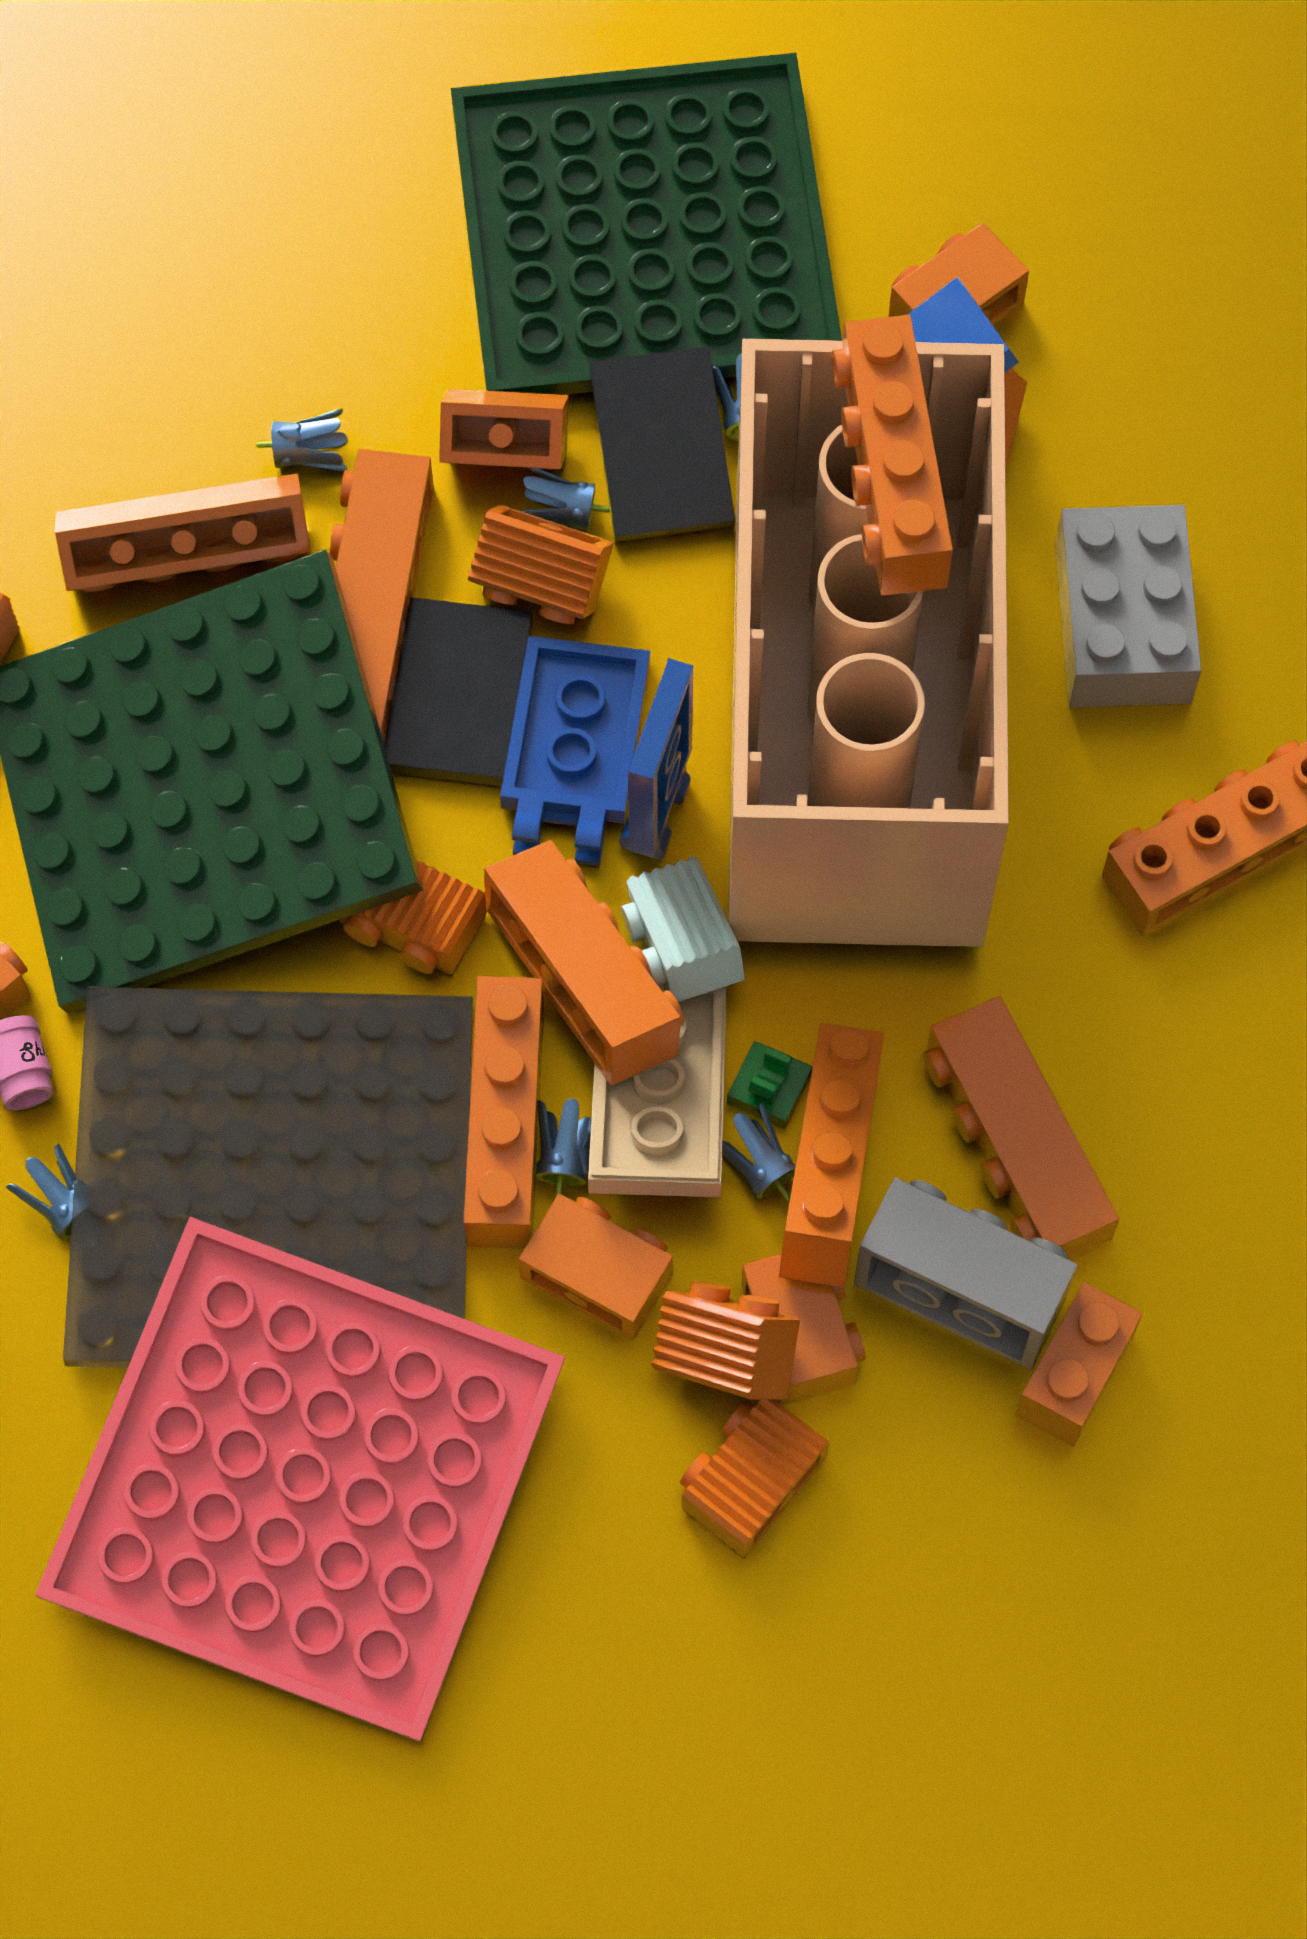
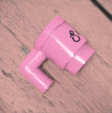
M28 1015L13 1016L0 1020V1095L5 1109L11 1111L37 1106L54 1094L50 1080L53 1071L40 1036L41 1031L37 1020Z

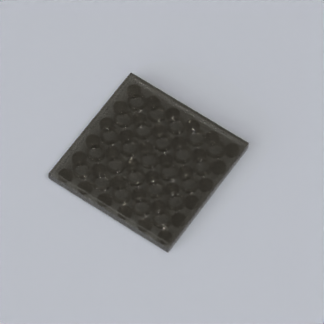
M87 987L63 1352L65 1367L128 1368L189 1217L465 1319L467 1239L464 1228V1206L470 1116L473 996Z

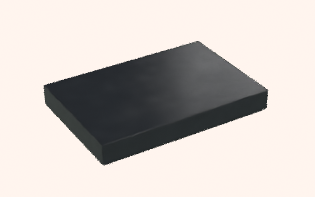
M709 347L589 362L614 541L620 542L735 526V514Z
M415 597L410 598L384 744L392 773L502 786L526 646L533 622L531 611Z

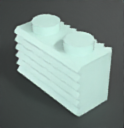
M691 856L686 862L679 860L674 866L667 864L663 869L655 868L651 873L643 872L639 877L631 875L626 881L630 903L621 906V912L632 942L641 939L645 942L647 949L642 950V953L649 964L651 977L658 986L663 984L665 990L670 991L677 1001L680 1002L745 980L740 946L697 857Z

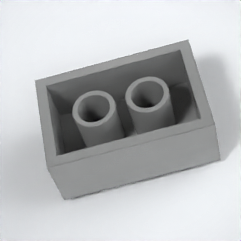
M1185 505L1062 509L1055 541L1069 708L1192 704L1201 673Z
M894 1177L860 1244L854 1285L1032 1371L1063 1308L1078 1264L1068 1260V1254L1061 1247L1048 1240L1035 1237L1028 1241L1007 1231L1005 1222L992 1213L981 1209H972L968 1212L947 1202L946 1195L929 1183L912 1180L909 1184Z

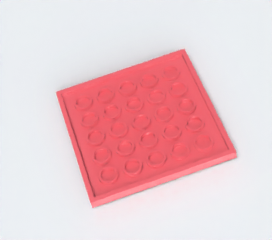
M189 1217L35 1596L420 1743L564 1364L565 1356Z

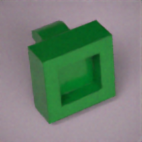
M754 1040L727 1094V1104L763 1120L760 1104L764 1103L771 1123L786 1129L811 1078L813 1066Z

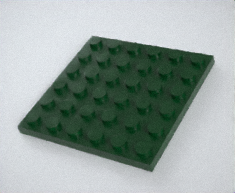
M797 53L451 88L486 391L554 395L593 392L589 362L709 347L712 366L719 368L723 378L736 377V359L742 353V339L842 341Z
M326 549L0 666V756L58 1006L67 1014L424 890L334 560Z

